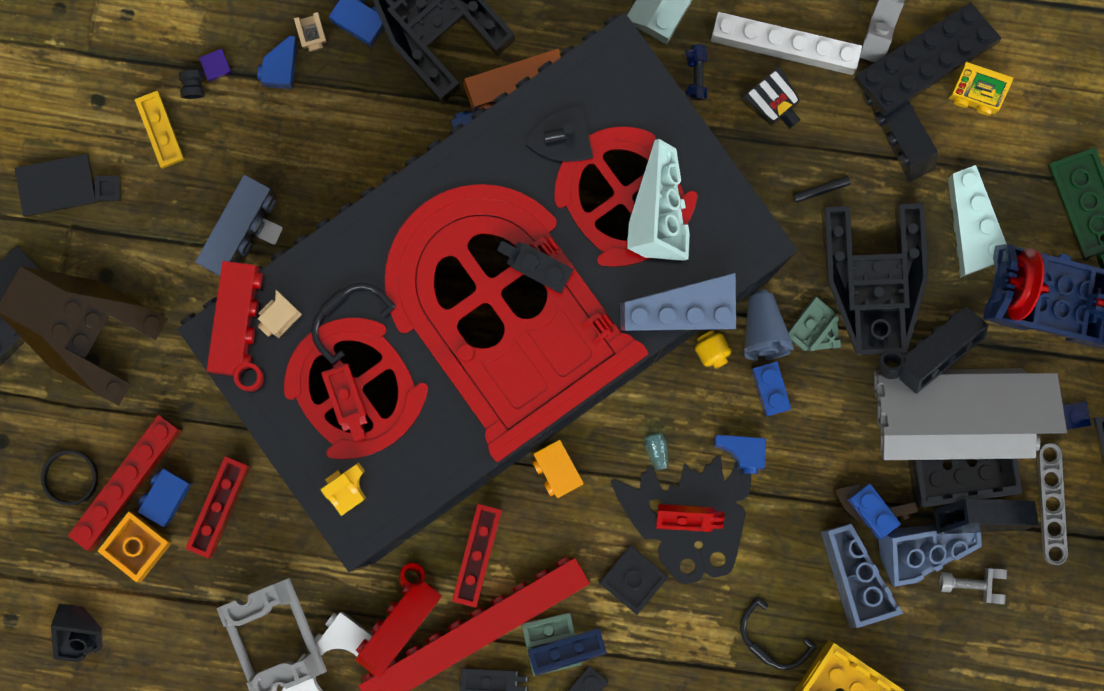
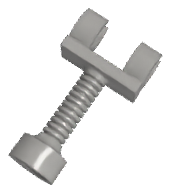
M985 568V577L981 581L954 578L952 573L941 572L939 590L940 592L949 593L953 588L984 590L983 602L1005 604L1006 595L992 594L993 578L1007 579V570Z

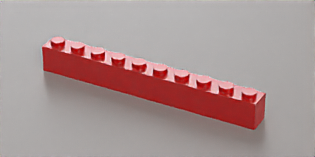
M567 556L556 562L557 568L551 572H548L546 568L534 575L536 580L529 585L524 581L512 588L514 593L507 598L502 594L492 600L493 606L484 610L483 607H480L469 614L471 619L462 623L460 619L448 626L450 631L441 636L439 632L426 639L428 644L422 648H419L418 645L404 652L407 657L400 661H397L395 657L379 679L371 672L361 678L363 682L358 686L361 691H410L590 583L575 557L570 560Z

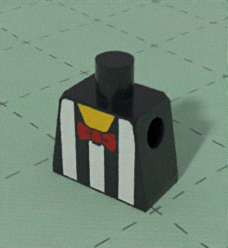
M780 67L742 98V102L771 126L781 119L791 129L801 120L792 110L800 100Z

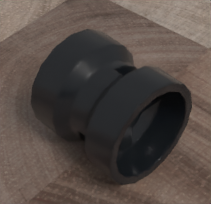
M186 70L179 72V81L184 86L180 89L181 98L198 99L205 97V89L201 86L204 80L203 71Z

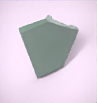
M813 297L788 329L792 342L804 351L841 348V340L838 335V316H835V312L819 298Z

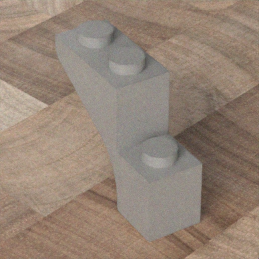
M905 0L876 1L866 35L861 45L860 58L877 62L886 56Z

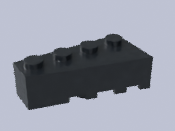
M862 93L868 107L871 106L875 121L882 128L886 140L891 146L907 180L911 182L934 171L938 151L910 102L904 103L884 116L866 93Z

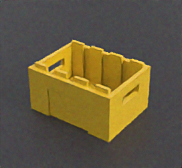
M829 640L795 689V691H835L838 688H842L844 691H904Z

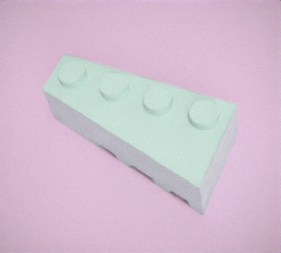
M976 165L953 173L948 177L951 208L954 217L953 225L957 241V257H959L960 278L995 265L993 260L995 246L1006 244Z

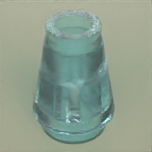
M663 433L644 437L645 444L643 446L655 471L668 468L667 438H664Z

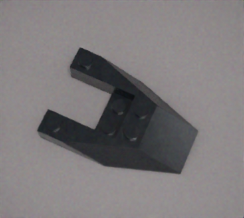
M373 0L392 46L441 104L460 89V85L428 47L461 18L468 23L496 56L501 54L515 41V34L485 0Z
M924 203L899 204L895 208L897 254L852 256L850 206L825 207L821 212L828 283L856 355L882 354L888 350L907 353L928 280Z

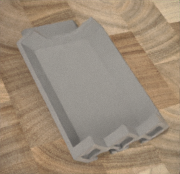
M1023 368L947 369L916 394L899 380V377L887 379L879 373V370H874L877 425L881 429L880 454L884 460L1036 458V450H1040V437L1037 434L1067 433L1058 373H1027Z

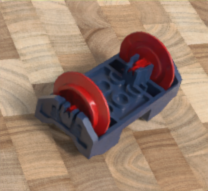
M1011 244L995 246L993 260L996 271L992 294L984 309V320L1018 330L1033 329L1066 337L1065 341L1104 348V269L1042 254L1031 248L1022 249Z

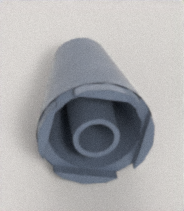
M765 289L754 291L748 300L744 357L750 360H758V356H765L766 360H771L789 355L790 350H794L774 295L768 293V290Z

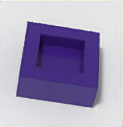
M222 49L199 57L209 82L232 73Z

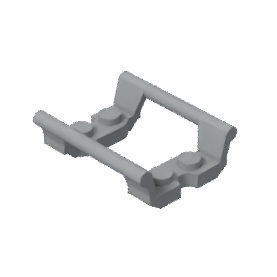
M290 578L249 594L247 603L237 599L216 608L223 627L226 626L248 681L246 684L249 691H277L279 684L288 689L327 672ZM275 605H290L309 653L297 663L291 661L283 662L256 675L236 626L267 615Z

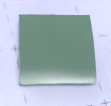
M570 613L522 624L527 650L575 636ZM579 662V663H576V664H573V665H570V666H566V667H563V668H560V669H557V670H554V671H558V670H563V669H567V668H571V667L580 666V665H582V663ZM531 664L532 673H533V676H535L534 670H533V667H532V664Z

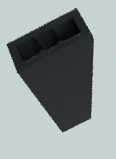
M963 499L934 509L937 534L1023 531L1039 526L1035 501Z

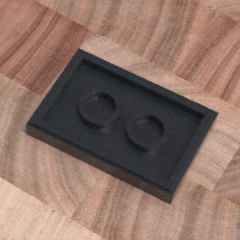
M88 154L15 168L24 217L97 203L95 201V187Z

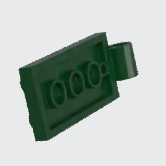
M1096 147L1049 163L1048 168L1083 261L1097 255L1100 268L1104 269V242L1100 240V236H1104V168Z

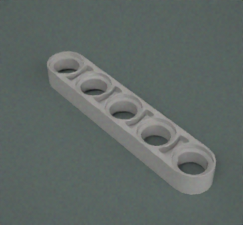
M1048 443L1042 445L1040 450L1037 451L1043 557L1047 563L1060 565L1066 561L1068 556L1062 452L1057 445ZM1048 447L1056 452V457L1051 462L1043 458V451ZM1048 472H1053L1057 476V483L1052 487L1048 486L1044 480ZM1050 497H1055L1059 502V507L1055 511H1050L1046 507V501ZM1051 522H1056L1060 525V532L1056 536H1051L1048 533L1047 527ZM1052 547H1058L1062 552V556L1058 561H1053L1049 557V551Z

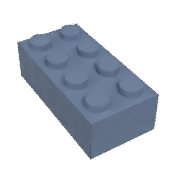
M244 175L195 262L220 276L222 261L239 263L243 256L246 257L253 246L251 240L255 234H260L265 225V222H263L267 213L270 214L277 203L274 200L276 195L273 191Z

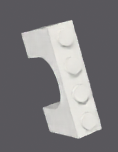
M342 611L338 615L333 613L325 624L329 628L323 635L319 633L315 637V642L321 656L331 649H345L358 656L359 653L355 650L364 639L369 641L374 634ZM304 653L297 662L301 661L306 654ZM316 677L288 689L280 685L283 687L282 691H323Z

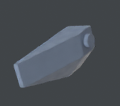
M936 525L896 528L884 538L878 539L879 556L894 587L917 583L923 580L925 575L943 569V565L952 560H959L982 547L981 533L937 534Z

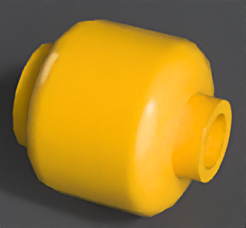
M713 330L697 339L698 343L695 346V351L704 366H714L717 369L728 363L726 358L730 356L732 350L723 334L715 333Z

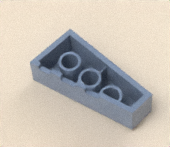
M845 524L821 531L849 628H859L904 614L892 597L893 594L882 580L876 565L873 564L868 556V552L852 524Z

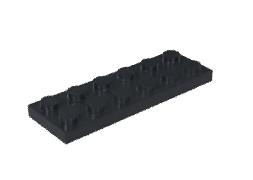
M970 2L856 74L854 80L880 112L886 116L961 68L966 62H970L998 44L1001 37Z

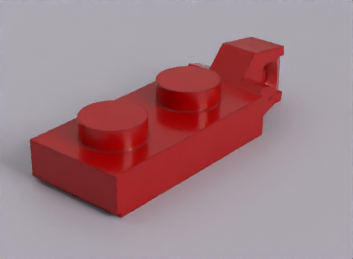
M346 363L321 372L339 425L342 426L343 431H351L354 442L365 440L366 436L362 425L368 423L367 415L349 364Z

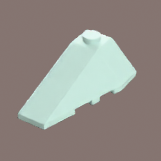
M636 0L627 16L636 28L667 45L692 0Z
M660 139L654 141L630 217L627 249L646 258L685 261L689 257L690 233L688 225L683 224L681 209H685V201L680 199L678 192L681 176L677 150Z

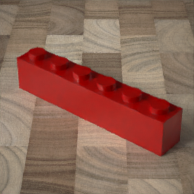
M158 415L69 533L68 537L87 551H93L183 430L164 416Z

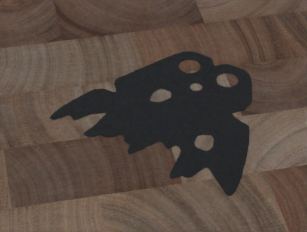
M720 456L714 458L712 464L706 465L701 474L696 470L691 471L688 465L684 464L679 486L670 485L668 491L662 490L651 466L648 467L646 473L641 475L640 489L633 488L617 480L611 481L620 504L643 538L660 540L662 542L658 548L659 559L677 581L688 584L699 581L704 573L711 577H720L732 571L746 516L743 507L736 502L745 499L749 495L752 475L744 474L743 469H737L736 462L732 474L727 481H724ZM659 499L662 504L712 507L715 511L724 512V527L713 529L711 532L656 529L657 514H654L651 510L649 501ZM697 541H700L703 544V547L700 550H697L694 547V544ZM715 552L722 553L726 558L725 564L720 568H715L710 563V557ZM684 559H691L695 563V571L692 574L686 575L681 572L680 563Z

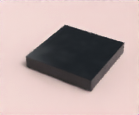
M630 545L601 579L599 584L638 615L668 579V576Z

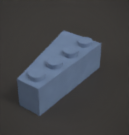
M735 273L620 302V330L736 329Z

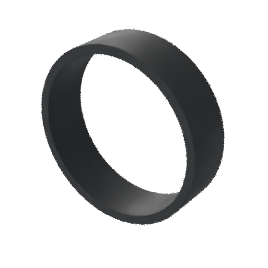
M71 450L61 451L51 456L45 463L41 473V484L44 492L51 500L62 505H77L88 500L95 492L99 479L97 467L92 459L81 452ZM65 454H77L83 457L90 465L93 473L90 490L83 498L74 502H64L56 498L50 491L47 483V473L51 464L58 457Z

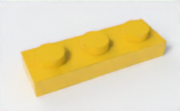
M158 90L136 98V105L160 167L163 169L184 161V156Z

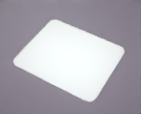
M263 219L265 225L260 234H255V236L271 244H276L283 228Z

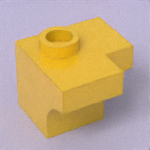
M359 462L343 474L337 470L325 479L327 485L320 489L341 516L366 499L359 486L360 477L365 472Z

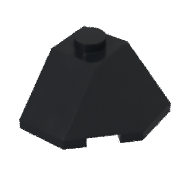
M58 604L51 624L53 659L80 662L90 652L96 653L103 647L102 628L87 610L81 606Z

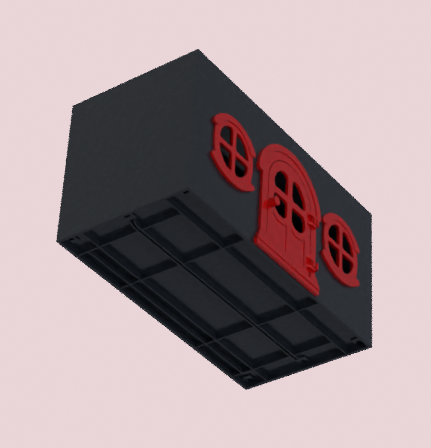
M626 13L620 16L614 14L604 22L605 27L596 32L594 29L588 32L582 38L583 42L575 48L571 45L560 53L561 58L554 63L548 61L538 69L539 73L530 79L529 76L523 78L515 85L517 89L509 95L507 92L499 95L494 99L492 107L487 110L481 108L471 116L473 120L463 126L461 123L449 131L451 136L442 142L438 139L426 148L428 150L427 153L421 157L415 155L404 164L406 167L400 172L392 171L382 179L384 183L376 189L373 186L366 189L360 194L361 199L353 205L351 202L345 204L337 211L339 215L332 220L329 218L324 219L315 226L316 231L311 235H301L293 242L294 247L286 252L283 249L270 258L272 262L264 268L261 265L258 266L260 269L259 273L263 274L261 289H257L255 300L259 301L258 313L271 300L275 301L277 290L302 315L280 338L273 334L268 337L257 326L260 323L258 320L260 315L257 314V317H253L251 327L255 328V337L253 344H249L247 355H251V363L258 366L264 374L263 384L258 390L247 392L240 389L234 382V376L207 373L348 572L375 564L700 331L620 330V302L735 273L736 304H738L769 282L798 252V249ZM583 105L593 159L575 162L551 160L525 145L533 130L544 119L555 112ZM657 139L676 148L681 176L678 192L680 199L685 201V209H681L683 224L688 225L690 233L688 260L643 257L627 249L628 241L611 238L595 227L596 220L619 204L624 205L632 214L635 205L632 196L640 189L644 176L642 175L628 186H623L604 161L603 155L610 150H626L649 160L654 141ZM589 164H594L613 189L614 195L592 212L587 213L582 209L580 203L579 181L584 168ZM479 234L501 237L514 246L519 241L573 268L574 271L562 294L545 286L547 301L541 313L531 319H522L512 312L502 298L501 292L524 274L510 266L498 276L489 278L469 252V241ZM454 256L476 284V290L453 308L444 309L439 305L434 290L435 271L438 263L443 258ZM363 282L372 284L383 291L395 304V309L384 317L380 312L387 306L377 295L363 289L354 290L347 294V297L327 316L324 315L318 328L319 339L332 356L336 355L334 345L341 341L365 343L379 351L382 355V360L361 376L354 378L365 412L373 422V429L365 433L366 439L354 442L351 433L342 431L326 421V412L333 408L330 398L319 405H316L312 400L309 389L310 370L314 360L322 354L313 342L311 328L315 316L320 311L319 307L334 293L350 284ZM217 297L203 305L204 310L199 314L195 315L192 313L180 322L182 326L177 329L206 371ZM487 303L492 306L502 320L505 327L504 335L501 341L493 347L475 348L464 340L458 331L457 324L460 319L477 307ZM339 360L335 365L332 366L335 368L343 365V363L341 360ZM251 368L244 370L240 377L241 383L244 386L253 385L257 380L256 371ZM391 369L394 371L397 379L398 399L393 414L389 418L383 419L364 394L363 386L385 370ZM359 462L365 471L360 477L359 486L366 499L341 516L320 489L327 485L325 479L337 470L343 474Z

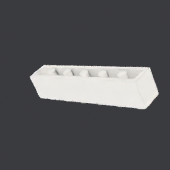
M722 12L717 13L710 41L853 75L857 70L862 49L861 45Z

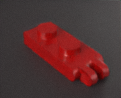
M658 504L656 529L711 532L713 529L724 527L725 514L721 511H715L712 507Z

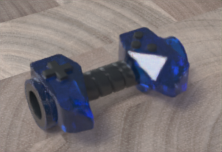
M696 44L691 46V50H685L689 67H694V83H689L685 95L690 100L702 101L707 100V88L703 86V63L707 62L706 45Z

